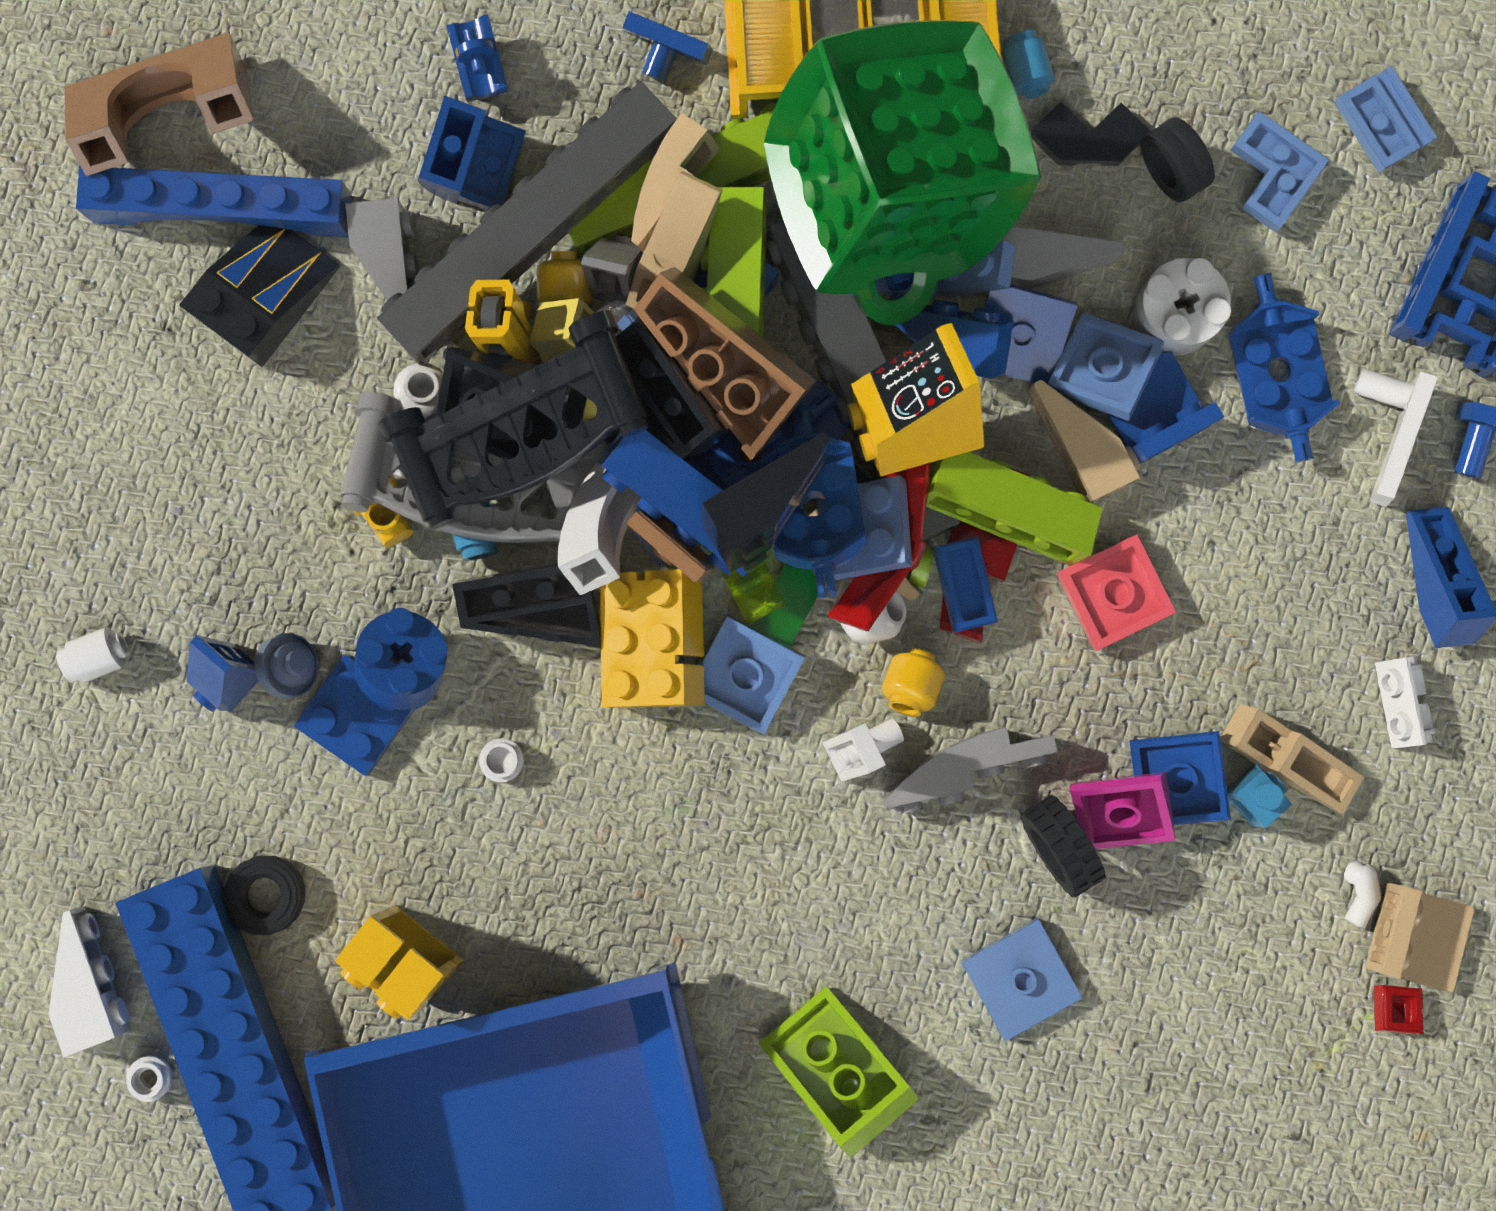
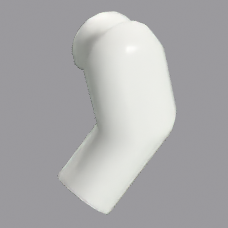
M1352 861L1346 867L1344 878L1348 883L1355 885L1357 896L1344 919L1364 930L1381 901V889L1377 871L1370 864L1363 865L1359 861Z

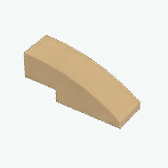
M682 112L665 135L650 164L641 188L634 216L631 241L642 253L645 251L680 173L684 171L698 178L721 149L707 129Z
M1239 704L1220 737L1223 745L1253 764H1257L1259 768L1266 772H1272L1282 782L1342 815L1365 778L1303 734L1291 731L1259 708Z

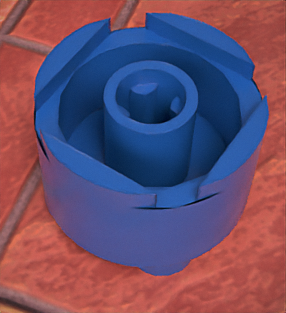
M405 608L393 609L389 613L382 614L368 623L358 638L354 662L357 687L363 697L375 707L392 712L409 709V711L415 710L427 704L439 690L447 660L448 647L440 630L427 618L410 612ZM394 659H395V660H398V661L401 660V659H403L402 661L398 662L397 664H395V663L392 662V660H394Z

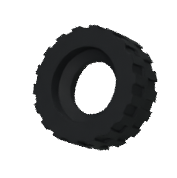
M1049 795L1020 814L1024 830L1039 857L1058 884L1072 898H1076L1106 879L1105 869L1093 844L1073 814L1056 796Z

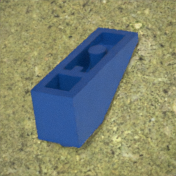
M1449 507L1409 510L1406 520L1419 611L1435 648L1476 644L1496 620V609Z
M196 635L190 642L186 682L197 690L193 697L208 710L214 712L218 709L220 711L232 712L258 682L254 666L255 661L234 643Z

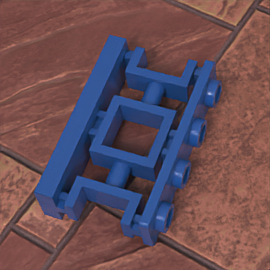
M1474 171L1457 185L1389 335L1403 342L1411 338L1416 340L1415 344L1424 347L1433 342L1437 331L1471 347L1462 366L1468 369H1477L1475 374L1484 378L1496 372V329L1493 335L1489 336L1470 327L1476 312L1492 320L1496 318V293L1493 299H1490L1459 283L1472 255L1496 266V208L1494 207L1496 204V185L1488 186L1490 178ZM1472 217L1474 220L1494 229L1489 242L1473 234L1462 241ZM1437 294L1460 304L1454 319L1438 311L1427 317Z

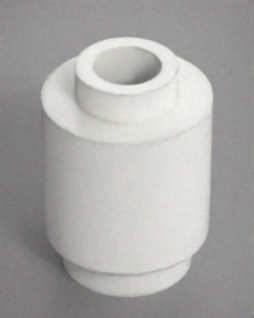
M105 627L66 642L65 648L58 650L56 657L59 668L68 682L73 683L79 680L81 683H85L124 668L125 657L129 656V648L120 632L114 633L109 627Z

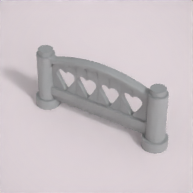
M378 392L360 393L355 411L356 415L360 418L340 494L343 498L341 505L352 511L368 512L369 505L378 503L410 520L428 526L427 522H423L411 490L407 485L402 488H395L389 483V477L401 465L392 443L385 442L378 423L383 418L401 411L399 400ZM602 442L580 461L557 476L543 482L546 483L558 515L553 520H544L539 514L531 517L526 516L520 509L521 504L543 484L541 483L533 488L511 495L514 506L508 511L499 510L495 504L490 507H483L479 503L457 506L453 512L455 520L445 526L436 528V530L492 542H559L566 514L577 491L610 444ZM455 443L452 469L459 464L464 478L466 475L477 476L481 470L479 460ZM489 453L488 455L490 463L494 466H498L503 460Z

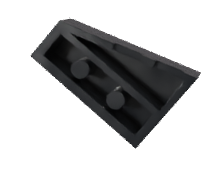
M637 318L616 336L648 414L646 421L649 427L646 430L680 457L685 458L704 454L731 432L715 415L717 412L701 391L697 392L688 381L687 373L677 360L668 355L640 318Z

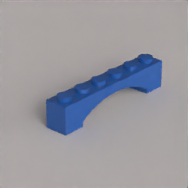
M79 166L76 209L94 224L136 226L139 222L159 220H209L271 226L304 232L306 235L349 237L345 204L352 203V194L342 180L132 168H110L86 176L81 166Z

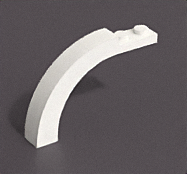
M598 463L594 465L584 479L570 505L561 530L558 546V568L579 595H583L620 578L619 559L624 534L628 527L626 523L635 513L638 507L636 504L642 498L629 487L621 493L601 478L606 469Z

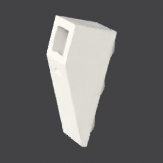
M85 906L65 911L62 915L48 1015L63 1057L129 1032L127 1023L130 1017L127 1005L121 997H117L112 983L115 976L112 963L106 955H102L97 941L100 935L98 924L94 916L87 913Z

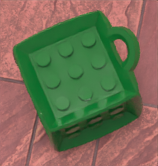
M924 20L896 22L855 29L819 39L801 60L784 87L771 116L764 140L769 172L784 223L798 257L815 290L821 294H853L857 306L865 315L885 325L901 324L917 316L930 301L938 280L962 273L984 258L1013 227L1030 201L1041 179L1034 144L1018 95L989 36L982 25L975 21ZM914 273L912 286L902 298L886 300L878 293L876 279L895 274Z

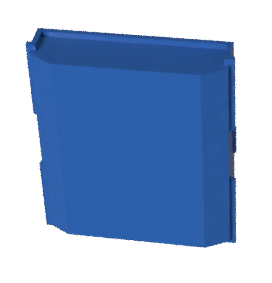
M676 962L659 966L656 972L332 1051L326 1052L325 1048L305 1053L306 1072L337 1211H726L705 1127L706 1122L711 1118V1111Z

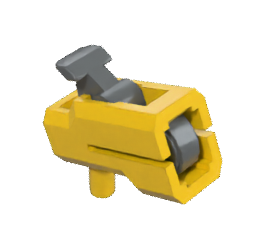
M476 280L470 287L468 307L471 311H467L465 330L481 353L541 364L540 354L529 343L533 329L529 323L533 310L532 305L527 301L521 300L510 280Z

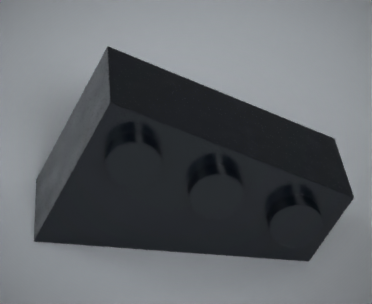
M558 563L463 579L452 584L460 628L601 648V626L594 590L579 595L558 568Z

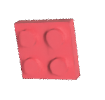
M1137 534L1056 573L1094 651H1098L1176 613Z

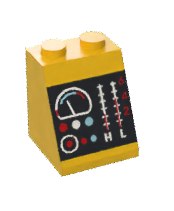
M952 323L937 328L851 384L854 403L847 404L849 419L853 430H862L863 434L859 435V440L866 461L874 460L880 477L984 448L980 382Z

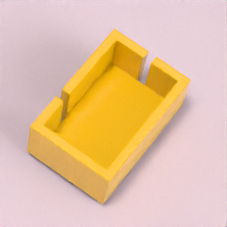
M680 569L645 571V573L622 572L619 579L601 586L602 707L705 706L704 666L679 664L678 656L704 657L702 580L695 583Z
M395 905L371 915L334 961L343 968L340 974L351 985L361 990L365 986L373 989L375 995L379 997L376 1001L378 1006L388 1015L396 1019L403 1016L406 1020H409L435 998L464 959Z

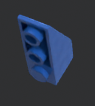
M893 293L892 298L886 300L900 299L906 293ZM934 300L932 305L927 304L914 318L895 325L917 342L942 325L952 323L977 376L992 379L1006 372L1014 321L1000 318V311L988 308H974V313L958 310V303Z

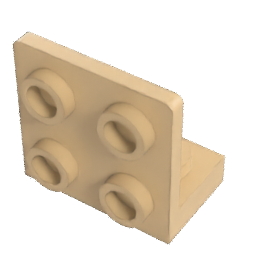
M1386 882L1365 968L1394 978L1453 992L1474 908L1423 893L1421 890Z

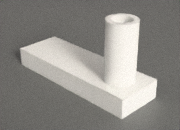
M1362 368L1353 393L1402 409L1369 502L1387 507L1395 498L1438 377L1420 372L1412 384Z
M891 718L871 729H868L866 723L822 743L842 782L869 774L885 766L886 764L880 753L904 742V736L898 723Z

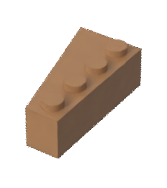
M676 267L660 272L634 308V311L668 355L674 357L687 373V379L696 391H701L717 412L715 415L726 429L729 428L743 445L741 449L750 460H753L764 450L816 382L812 376Z

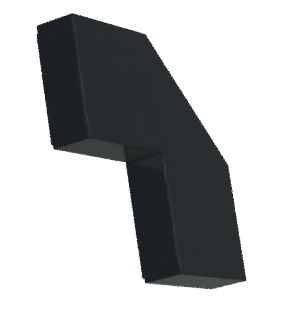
M1060 102L1030 131L1032 140L1058 165L1101 164V166H1119L1140 145L1142 137L1150 130L1126 106L1120 103L1090 131Z

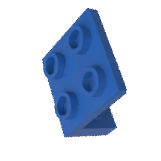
M1171 351L1160 355L1130 421L1106 413L1124 447L1130 446L1133 449L1139 464L1200 433L1224 418L1216 402L1203 408Z

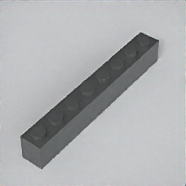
M642 81L632 89L629 87L622 89L611 101V108L600 118L594 116L587 120L578 131L579 137L567 147L562 145L556 148L548 156L545 162L546 166L534 177L533 175L524 177L513 189L514 195L502 206L496 204L489 208L480 219L481 225L471 234L467 235L465 233L457 237L447 249L448 254L436 265L430 263L416 275L414 279L415 284L403 295L402 293H396L384 303L381 308L383 313L377 317L378 321L419 365L425 363L465 327L467 311H471L468 307L470 287L476 280H510L511 284L515 282L656 154L665 135L677 118Z
M784 220L771 224L767 231L766 258L772 267L778 266L784 279L780 282L783 296L789 306L795 304L801 317V320L797 322L800 334L806 345L813 344L819 358L815 360V366L820 379L824 384L830 383L833 391L838 396V398L834 399L837 403L834 406V410L842 424L848 421L850 423L849 427L854 438L850 439L852 451L859 463H866L871 478H869L871 481L887 478V475L880 477L874 460H865L859 440V435L863 434L862 430H853L847 410V404L854 403L851 384L886 362L866 315L859 309L851 294H821L816 291L798 257ZM926 507L923 531L924 541L952 530L959 524L958 520Z

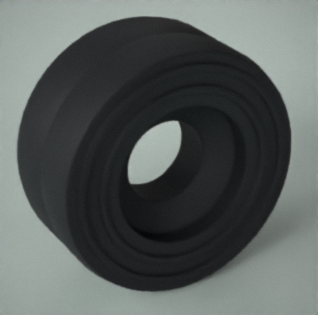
M1177 117L1168 119L1142 137L1140 147L1145 165L1159 188L1173 201L1184 202L1210 186L1214 181L1215 170L1211 156L1200 136L1184 120Z

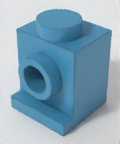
M1254 764L1227 788L1229 802L1253 827L1267 828L1293 805L1284 795L1287 792V788L1282 781L1270 771L1265 774L1257 764Z

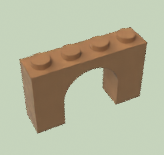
M230 32L65 86V138L84 174L89 176L128 163L127 135L131 127L148 112L172 102L196 101L212 134L254 121L247 70Z

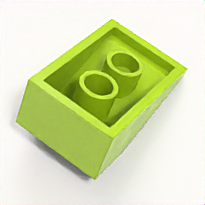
M827 986L758 1043L838 1146L850 1158L919 1100L911 1087Z

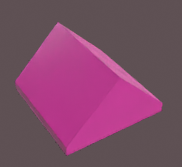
M1167 772L1078 781L1070 785V794L1079 825L1083 828L1095 849L1176 841Z

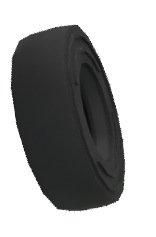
M256 856L241 862L230 873L224 886L223 904L228 917L239 929L253 935H272L287 929L299 917L305 903V885L300 873L290 862L277 856ZM260 878L271 879L280 888L281 900L273 911H257L249 902L248 891L251 885Z

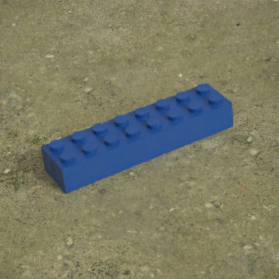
M211 865L198 868L115 902L233 1211L331 1210L335 1206L321 1137L242 933L227 915L223 904L224 887L216 866Z

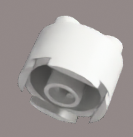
M1180 258L1169 261L1155 270L1136 296L1132 311L1135 330L1163 340V352L1171 351L1174 356L1192 353L1216 335L1230 317V292L1222 275L1206 259ZM1177 302L1179 305H1184L1187 311L1184 308H1180L1177 310V308L1175 307V303Z

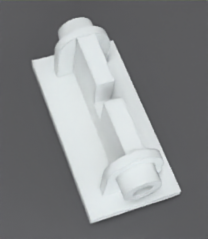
M1416 656L1376 662L1378 684L1381 691L1391 747L1401 748L1432 743V734L1436 733V730L1433 728L1429 703L1418 704L1417 699L1418 695L1427 694L1422 673L1423 665L1417 664Z

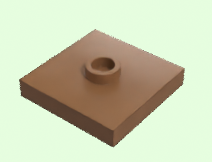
M644 510L636 511L626 524L653 546L652 551L669 566L675 565L695 583L707 578L716 568L715 565L707 560L709 555L697 545L691 548L672 533L675 526L663 516L657 521Z

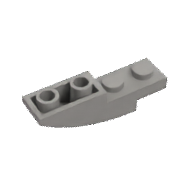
M1007 727L976 734L956 742L933 754L899 780L883 798L884 807H895L898 815L923 809L921 801L937 797L940 805L966 800L964 791L975 789L972 771L977 770L978 777L984 778L1005 773L1003 764L1020 761L1022 769L1047 764L1046 755L1058 753L1054 735H1047L1010 743Z

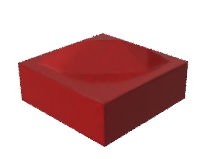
M1388 985L1374 986L1375 1031L1424 1034L1422 988Z

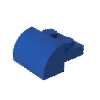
M444 95L418 182L423 188L434 195L455 204L459 200L484 210H488L496 204L502 206L526 130L485 116L486 110Z

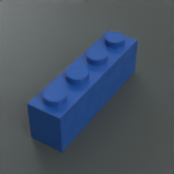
M644 430L629 437H622L620 432L597 461L598 464L606 469L601 478L621 493L627 487L632 489L642 497L636 504L657 521L664 514L677 524L672 533L691 548H694L700 542L712 552L707 560L726 575H729L730 570L702 527V503L722 490L648 431ZM742 567L736 570L743 577L748 573Z

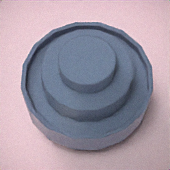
M294 633L272 636L264 641L256 652L254 662L256 677L262 688L271 696L280 699L299 697L310 691L317 681L319 673L318 656L313 646L302 636Z

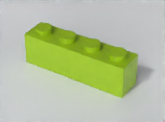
M717 187L723 191L709 232V245H705L701 257L702 272H708L707 288L702 289L763 337L768 209L764 187Z
M973 451L931 462L926 507L1069 566L1091 556L1103 508L1088 502V498L1084 495L1061 491L1050 486L1049 481L1042 477L1026 476L1012 470V467L1004 461L988 460L974 454Z

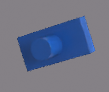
M628 11L622 27L629 34L653 43L642 73L664 83L667 80L676 53L707 65L713 48L706 42Z

